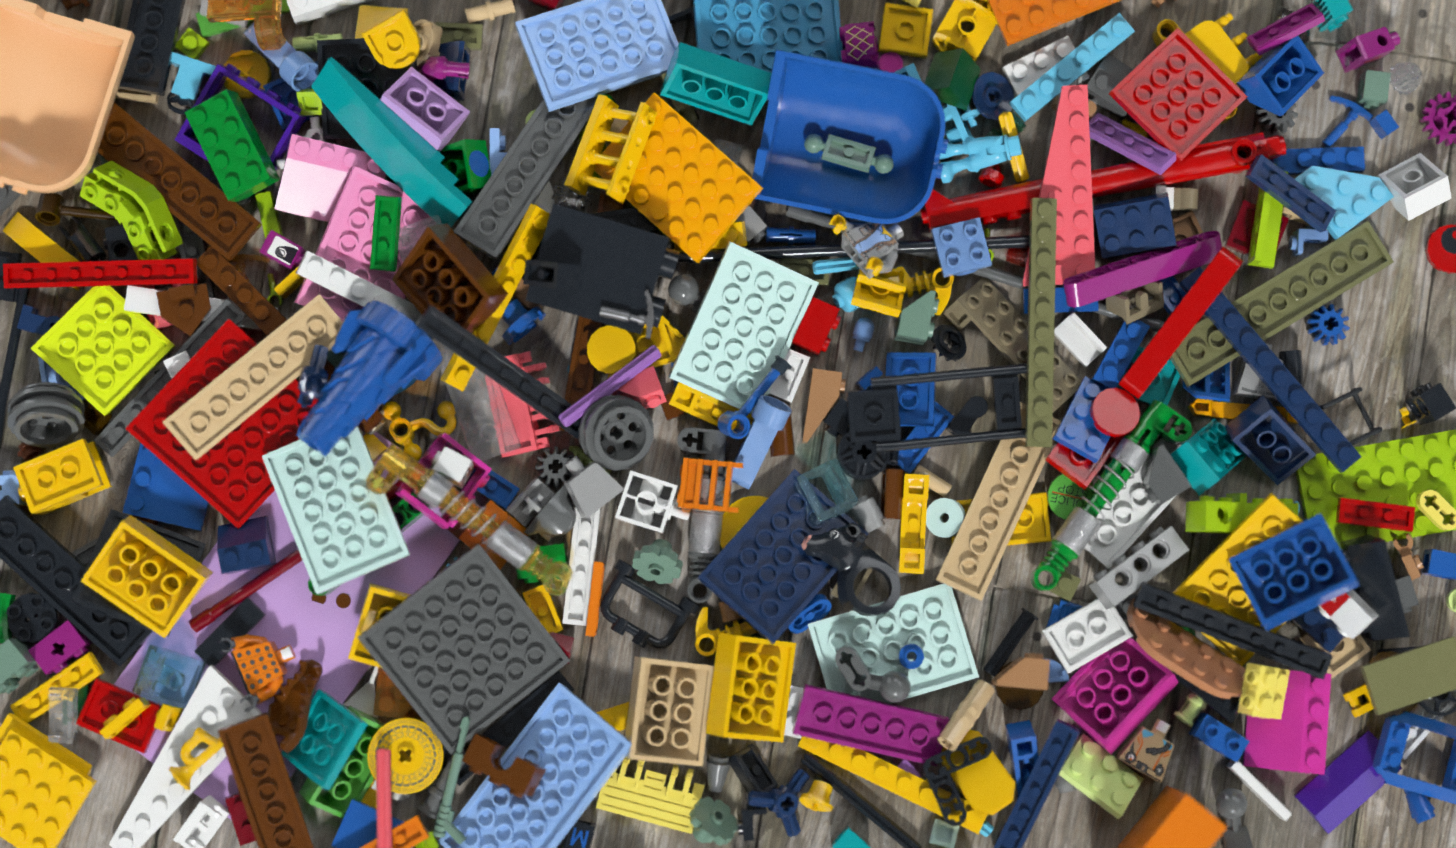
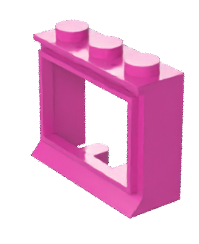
M446 433L437 436L395 492L396 495L406 500L440 526L441 529H448L449 526L453 528L460 520L461 516L450 521L451 513L459 498L440 517L410 494L432 465L438 451L442 452L446 446L471 459L474 469H476L463 489L458 493L459 495L462 491H465L452 518L476 497L473 494L478 487L483 488L490 479L488 474L492 470Z

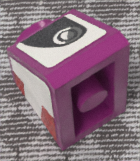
M270 230L259 252L275 263L294 271L300 265L306 250Z

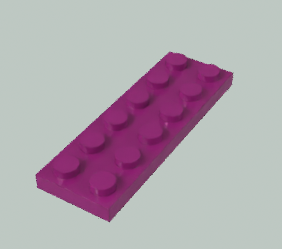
M804 684L792 732L795 735L924 764L928 758L941 753L943 746L938 742V737L950 719L938 714ZM934 761L930 762V765L936 767L938 766V764H935Z

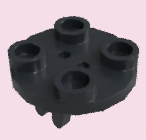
M37 593L21 595L14 600L6 612L9 629L22 642L34 643L43 640L54 631L58 619L56 608Z

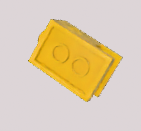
M80 439L13 467L21 486L18 488V494L23 502H27L32 514L45 515L112 487L95 442L87 443L86 439Z

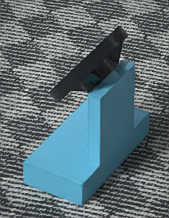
M172 52L171 62L179 70L172 90L167 96V105L173 112L185 115L184 112L194 106L192 100L200 96L198 91L203 76L210 78L216 66ZM171 103H178L181 106H188L190 109H179L174 107Z

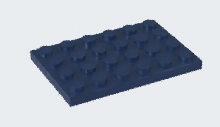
M794 469L697 579L773 645L837 571L836 568L830 566L822 559L807 555L802 548L804 538L809 535L823 534L849 523L858 524ZM860 527L861 532L868 536V533Z

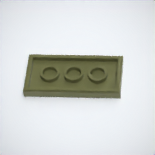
M1450 636L1360 666L1375 715H1381L1455 690V636Z

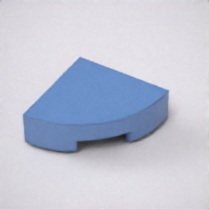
M1043 658L1050 660L1048 683L1070 680L1063 665L1056 660Z

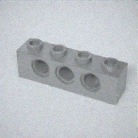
M1160 526L1149 534L1151 539L1146 543L1142 540L1130 548L1132 550L1130 555L1126 557L1123 554L1112 562L1114 567L1107 571L1104 568L1093 576L1095 581L1089 587L1106 610L1115 607L1139 589L1142 582H1148L1189 551L1172 526L1165 529ZM1153 546L1159 549V557L1153 554ZM1134 560L1141 564V571L1135 569ZM1116 574L1120 575L1123 580L1121 586L1115 581Z

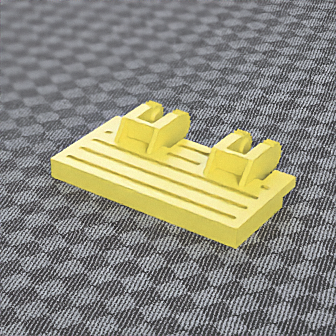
M625 757L620 773H617L616 769L601 788L596 808L692 834L694 826L690 822V812L693 810L695 803L702 798L705 786L695 782L692 793L688 792L694 770L688 769L685 775L684 788L680 790L673 788L679 773V765H673L668 786H665L667 775L659 772L646 770L644 780L640 779L645 763L644 760H638L635 777L625 775L631 760Z

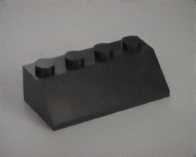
M1367 534L1340 542L1341 551L1360 585L1353 590L1379 615L1361 634L1373 641L1410 637L1385 540Z

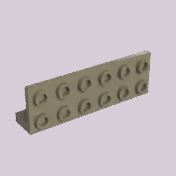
M983 277L943 313L959 331L972 320L1012 365L1027 363L1028 322L987 278ZM1055 352L1053 412L1077 391L1081 380ZM1027 373L1021 374L1027 380Z

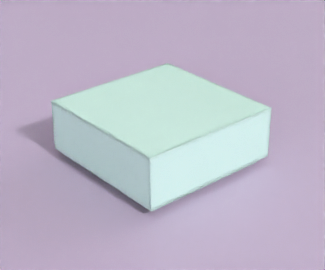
M935 818L929 843L946 848H954L959 826H950L945 820Z

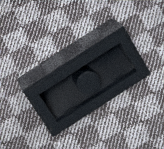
M753 743L729 757L730 766L748 794L750 791L769 792L778 786V783Z

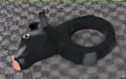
M849 523L823 534L805 537L802 542L803 551L809 556L822 559L838 570L837 594L841 605L847 613L852 609L860 615L874 617L883 613L885 615L895 606L900 598L901 591L899 576L889 563L866 545L865 540L868 536L861 532L858 525ZM862 570H876L887 580L889 587L888 596L881 605L875 607L866 606L856 597L853 588L854 580Z

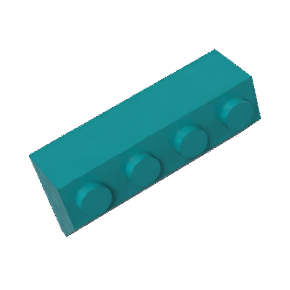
M679 42L671 58L660 95L752 126L767 100L772 73Z

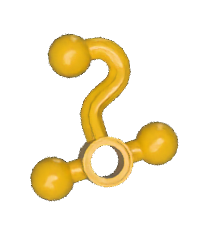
M394 401L387 402L382 409L384 410L385 418L392 421L389 427L391 436L397 444L404 446L403 457L409 462H417L422 456L421 447L412 442L415 437V431L420 428H426L429 432L438 436L442 433L450 435L456 428V406L451 401H442L437 407L439 417L447 421L444 427H439L427 418H419L410 422L405 418H401V406ZM400 428L408 429L405 435H396Z

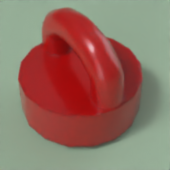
M996 164L982 169L979 180L985 186L999 188L1003 183L1004 176L1001 174L1000 166Z

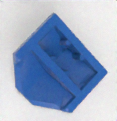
M1230 362L1188 387L1182 379L1183 388L1195 398L1229 402Z

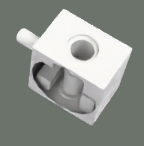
M630 470L615 518L664 534L667 522L671 519V516L688 520L690 511L675 506L676 501L674 500L679 488L678 485Z

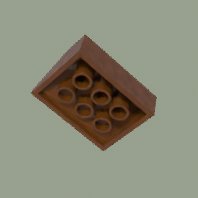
M448 224L428 226L392 278V281L422 315L428 306L432 305L470 333H473L486 321L508 295V292Z

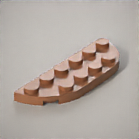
M1135 598L1130 602L1127 610L1129 627L1133 626L1138 636L1136 641L1148 655L1207 693L1225 699H1230L1232 696H1241L1245 667L1170 620L1134 607Z

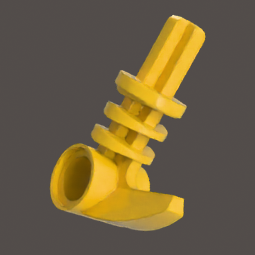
M941 267L935 268L929 274L923 271V275L918 276L916 272L914 277H908L907 288L904 293H907L908 298L913 297V292L915 291L918 294H921V290L926 289L927 293L931 290L936 291L937 298L939 299L936 315H940L947 306L954 281V276H949L946 284L938 285L936 283L935 276L941 271Z
M703 607L696 623L695 647L699 654L710 656L717 650L719 633L748 637L758 632L746 621L738 624L737 619L733 621V626L730 628L725 625V630L720 631L719 628L710 630L708 628V607ZM709 637L713 640L714 648L711 651L705 652L701 650L699 644L702 638Z

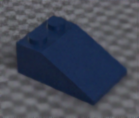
M1264 395L1225 426L1232 441L1277 486L1316 455L1314 450Z

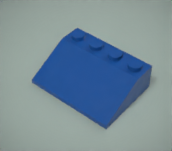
M140 443L122 513L202 531L209 502Z
M1321 513L1229 559L1255 612L1267 631L1360 586Z

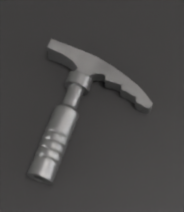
M648 290L645 291L648 304V315L646 317L641 314L637 316L627 311L605 306L601 307L600 316L626 322L635 321L639 325L646 323V338L651 337L654 311Z

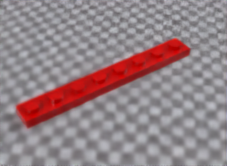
M197 259L3 264L4 288L197 284Z

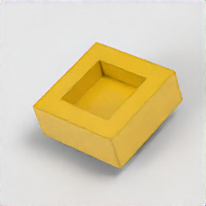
M163 704L156 714L154 728L172 732L182 714L183 708L177 705Z

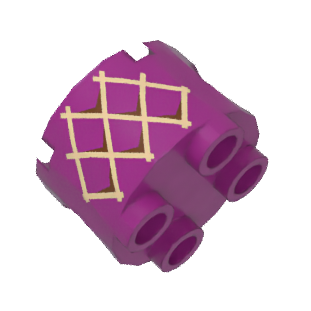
M874 21L844 24V27H839L840 40L843 48L846 49L841 51L842 63L879 70L877 36H874V31H876Z

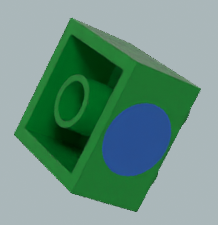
M463 139L445 146L440 151L445 157L441 164L459 179L454 186L467 197L480 193L492 176L486 140Z

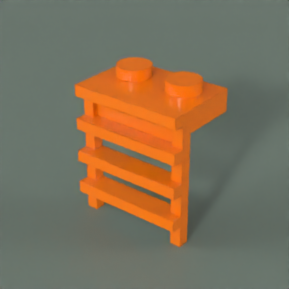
M684 457L680 468L681 485L677 495L678 507L690 511L692 509L739 513V508L729 507L733 468L743 469L744 464ZM704 465L712 466L708 505L700 504ZM719 467H727L723 506H715Z

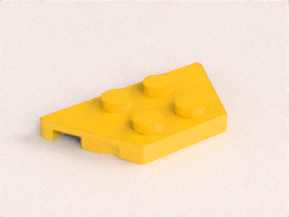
M663 315L661 316L658 328L652 327L650 338H646V324L642 334L626 330L633 337L636 345L635 358L652 345L659 349L661 357L647 368L652 366L657 368L675 362L685 340L683 335Z

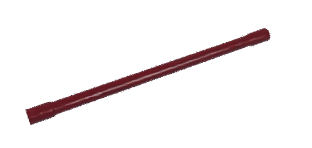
M410 472L385 490L389 502L398 497L395 492ZM424 477L421 478L418 484L425 480ZM299 549L212 607L205 609L190 619L188 622L196 633L238 603L303 561Z

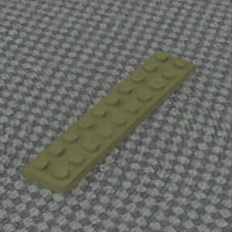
M1366 221L1233 301L1232 305L1260 338L1265 341L1394 263L1369 221ZM1207 317L1193 327L1170 357V360L1188 387L1240 355Z

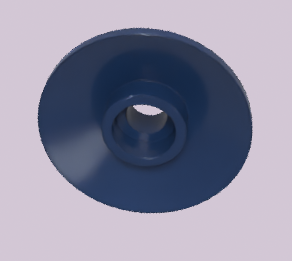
M988 72L977 78L972 97L977 110L984 117L990 120H999L998 116L1001 113L1012 111L1013 108L1009 103L1014 99V92L1005 77L995 72Z

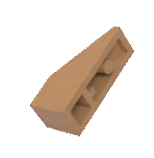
M813 368L802 443H808L838 400L839 393L844 394L846 379H842V372Z

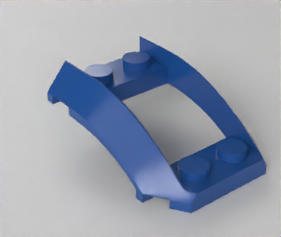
M1403 711L1399 715L1389 716L1385 718L1372 767L1377 774L1383 777L1385 784L1456 805V726L1407 711ZM1411 726L1454 739L1442 787L1398 774Z

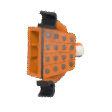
M247 634L233 637L231 640L229 638H222L216 642H224L227 646L226 650L219 651L220 654L230 652L247 691V695L240 700V703L244 700H248L251 703V706L245 710L246 712H250L256 704H260L276 694L284 682L283 676L287 674L284 663L296 658L290 644L278 649L274 641L268 642L263 636Z

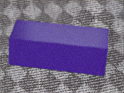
M1369 730L1325 767V775H1316L1294 795L1327 834L1333 831L1385 784L1383 777L1377 774L1372 767L1379 740Z

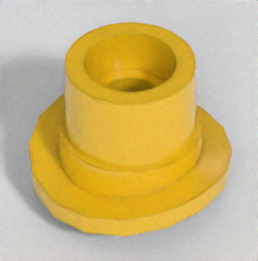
M813 780L809 792L801 794L800 802L812 811L830 812L833 810V806L829 804L833 787L826 782Z

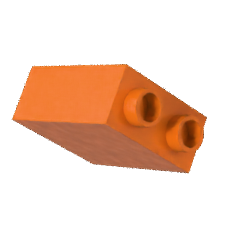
M1166 786L1117 848H1211L1226 830L1227 826L1187 793Z

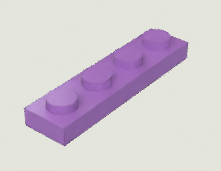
M1097 113L1089 121L1090 138L1159 175H1162L1176 161V153L1100 113Z

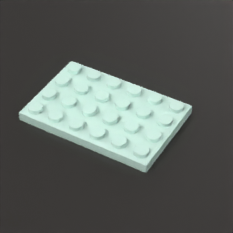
M729 242L668 377L741 409L771 371V365L776 360L775 356L778 355L785 359L819 282ZM771 387L767 390V392L764 395L768 396Z
M359 425L349 436L342 437L326 457L301 440L262 456L316 594L323 593L411 555Z
M945 584L900 596L895 606L885 615L883 613L874 617L864 616L853 610L808 624L825 685L829 690L890 704L893 703L885 700L878 690L867 688L863 691H856L849 685L835 661L837 651L843 646L854 647L871 674L884 676L890 671L904 673L911 684V691L906 699L979 677L952 587ZM883 601V602L876 603V604H873V605H869V606H872V607L879 606V605H881L882 603H884V601ZM907 644L919 646L924 654L922 664L915 669L905 668L899 661V652ZM845 651L842 652L843 656L840 660L850 663L855 671L856 679L854 682H860L862 685L865 684L866 675L857 673L851 664L853 654H846ZM909 652L907 654V659L909 661H914L916 659V654L914 652Z

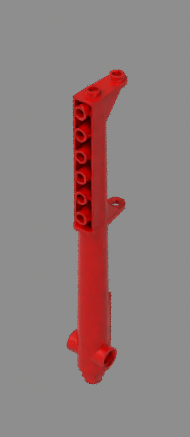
M1263 132L1200 144L1179 164L1175 161L1162 175L1135 161L1091 170L1092 198L1229 173L1239 174L1248 170L1258 155L1262 154L1268 160L1286 155L1285 140L1283 136L1278 135L1265 138ZM1043 178L949 199L933 189L924 205V209L920 210L922 223H927L928 231L931 232L933 228L979 217L983 225L998 222L997 219L1007 217V220L1021 218V214L1030 213V199L1039 198Z

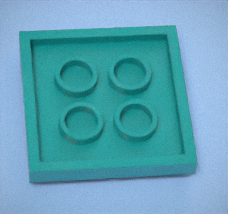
M318 689L311 701L308 723L303 737L292 751L286 752L282 750L281 754L320 787L330 790L368 724L327 692Z

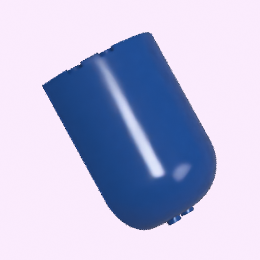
M776 50L767 97L769 102L761 145L757 150L752 179L762 186L763 190L755 199L832 215L839 214L843 217L878 224L901 222L916 214L929 199L935 178H941L943 164L939 163L940 154H946L949 140L944 139L945 114L936 94L925 83L907 75ZM810 134H818L823 141L827 142L830 134L876 147L874 156L887 154L892 157L894 166L890 172L883 174L879 173L875 166L871 165L869 173L822 160L823 151L817 153L808 152L804 147V140Z

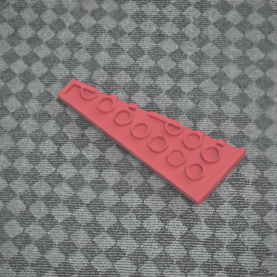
M1088 85L1061 87L1049 153L1039 198L1057 199L1055 285H1063V280L1095 269ZM1029 251L1025 262L1022 287L1029 286Z

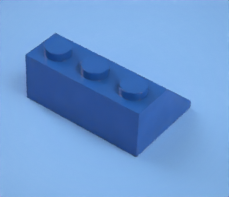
M1296 36L1269 50L1236 84L1248 96L1247 99L1250 103L1278 116H1282L1324 72L1300 37Z

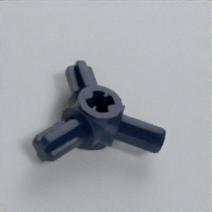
M315 345L309 366L303 367L297 386V389L300 391L297 402L303 408L312 405L314 397L320 396V391L327 383L328 373L324 370L329 350L326 346Z
M799 768L786 786L781 784L779 788L771 789L769 792L750 791L747 796L748 804L750 806L768 807L770 812H775L777 818H781L787 836H797L801 832L795 812L798 810L799 797L797 794L809 780L810 776Z

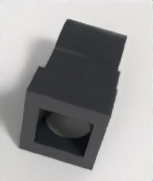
M980 396L971 397L949 425L947 431L952 435L971 433L969 429L975 421L987 412L988 405L986 400Z

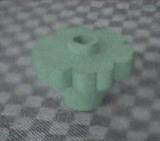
M657 539L651 545H644L641 550L635 551L632 567L637 570L638 576L646 581L655 580L658 584H669L673 582V579L680 578L683 562L678 559V554L673 551L671 543L664 539Z
M710 797L699 799L690 812V822L694 826L693 835L695 839L701 843H711L714 841L719 846L728 844L734 838V833L738 830L737 818L730 814V807L721 800L714 802Z

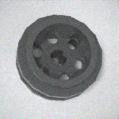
M52 382L29 384L21 388L9 400L7 425L12 433L25 444L48 448L62 446L71 442L84 429L85 404L75 391L65 385Z
M619 394L604 396L592 403L583 414L579 425V443L584 454L593 462H597L601 467L613 471L629 469L638 464L649 452L654 439V423L649 412L639 402ZM624 412L622 418H617L618 413ZM630 423H632V430H629ZM614 426V430L610 433V429ZM612 445L614 448L613 452L608 453L607 448Z

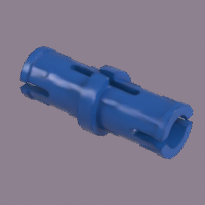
M789 226V229L767 227L766 242L788 243L790 246H793V243L815 245L816 230L794 229V226Z

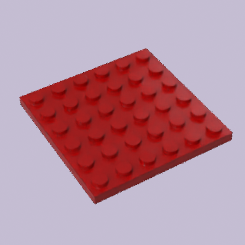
M229 318L125 429L239 529L275 491L262 456L300 440L297 437L300 424L318 399L314 397L311 406L301 407V404L297 402L300 394L299 389H297L299 381L295 379L200 458L195 460L164 425L163 421L257 345L250 336Z

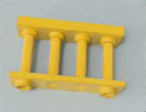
M598 94L564 185L575 193L584 196L588 186L606 189L607 195L623 204L650 131L655 123L657 112L645 102L640 103L637 112L618 109L619 105L605 95ZM614 118L633 121L628 135L610 131ZM606 141L625 144L620 158L601 154ZM597 163L616 167L611 180L592 177Z

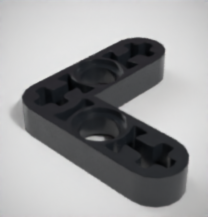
M976 737L957 747L955 751H960L964 755V762L961 765L952 764L950 755L954 751L949 749L928 758L923 764L924 775L945 822L950 826L963 824L967 816L950 774L981 761L990 755L992 746L985 737ZM977 741L980 744H986L985 754L974 753L971 755L974 760L969 761V755L963 747L968 745V749L971 750L976 747ZM945 755L946 763L951 770L946 771V766L938 769V775H935L934 772L929 773L927 768L931 766L930 762L934 761L935 764L943 762L941 756ZM941 784L949 785L952 790L951 796L947 799H943L938 795L937 790ZM956 798L957 803L952 805L956 811L960 810L962 813L959 816L958 822L948 818L951 810L949 806L944 809L942 803L950 802Z

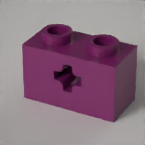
M67 620L28 651L45 674H57L69 666L67 663L74 657L77 660L89 651L87 647L93 643ZM60 645L66 646L63 648L64 653H59V650H61Z

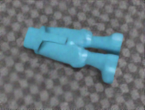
M1007 134L978 138L970 136L962 144L948 143L946 154H940L939 160L961 154H968L969 156L961 160L940 162L943 164L941 180L943 184L949 183L959 171L967 169L971 172H978L982 168L1012 160V156L1022 155L1019 136L1008 137Z

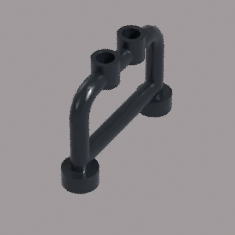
M619 559L614 567L618 571L600 603V611L603 617L612 623L610 629L622 636L625 631L633 635L632 642L643 648L647 644L657 649L670 646L676 639L690 613L696 614L700 605L684 596L679 604L674 603L633 579L632 575L636 569ZM621 584L626 585L677 615L664 638L658 639L652 636L647 631L633 625L628 620L611 611V601Z

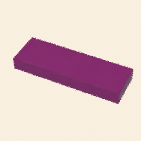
M1310 3L1246 37L1247 42L1260 56L1325 21L1324 14L1313 3Z

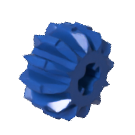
M1334 304L1328 305L1327 308L1323 305L1318 308V311L1314 310L1310 313L1313 319H1308L1306 323L1313 328L1308 329L1307 333L1311 334L1314 332L1316 335L1313 337V341L1316 342L1321 339L1322 346L1328 345L1329 342L1335 345L1338 343V339L1343 340L1346 338L1343 331H1348L1350 327L1345 325L1344 322L1349 320V317H1341L1343 309L1339 308L1335 311ZM1327 320L1330 321L1328 324H1332V328L1328 330L1326 329L1328 326H1324V322Z

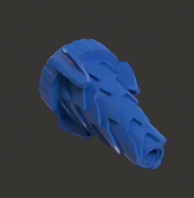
M372 300L362 310L349 311L337 334L335 344L331 348L335 354L345 353L332 374L330 381L320 391V396L316 397L318 401L301 422L297 437L326 457L342 437L349 436L363 419L367 421L382 403L385 404L394 395L408 389L416 382V379L420 381L427 380L442 362L443 357L440 350L421 329L415 326L414 322L383 302Z

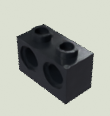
M1429 382L1425 385H1420L1410 391L1411 397L1405 400L1420 425L1437 421L1456 409L1455 404L1441 383L1432 385Z

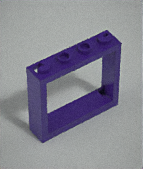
M229 63L227 66L217 64L193 107L217 95L228 77L290 116L292 120L270 156L277 170L276 160L284 158L291 135H297L307 117L300 114L302 109L291 102L287 105L280 100L282 96L270 89L265 91L260 88L261 83L250 76L247 79L239 74L241 70ZM186 118L174 140L208 161L198 139L194 137L195 133Z

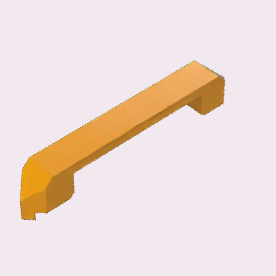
M1195 399L1188 408L1194 416L1234 419L1252 404ZM1275 406L1290 424H1298L1284 407Z

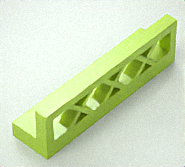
M1260 187L1247 265L1272 269L1275 263L1283 204Z

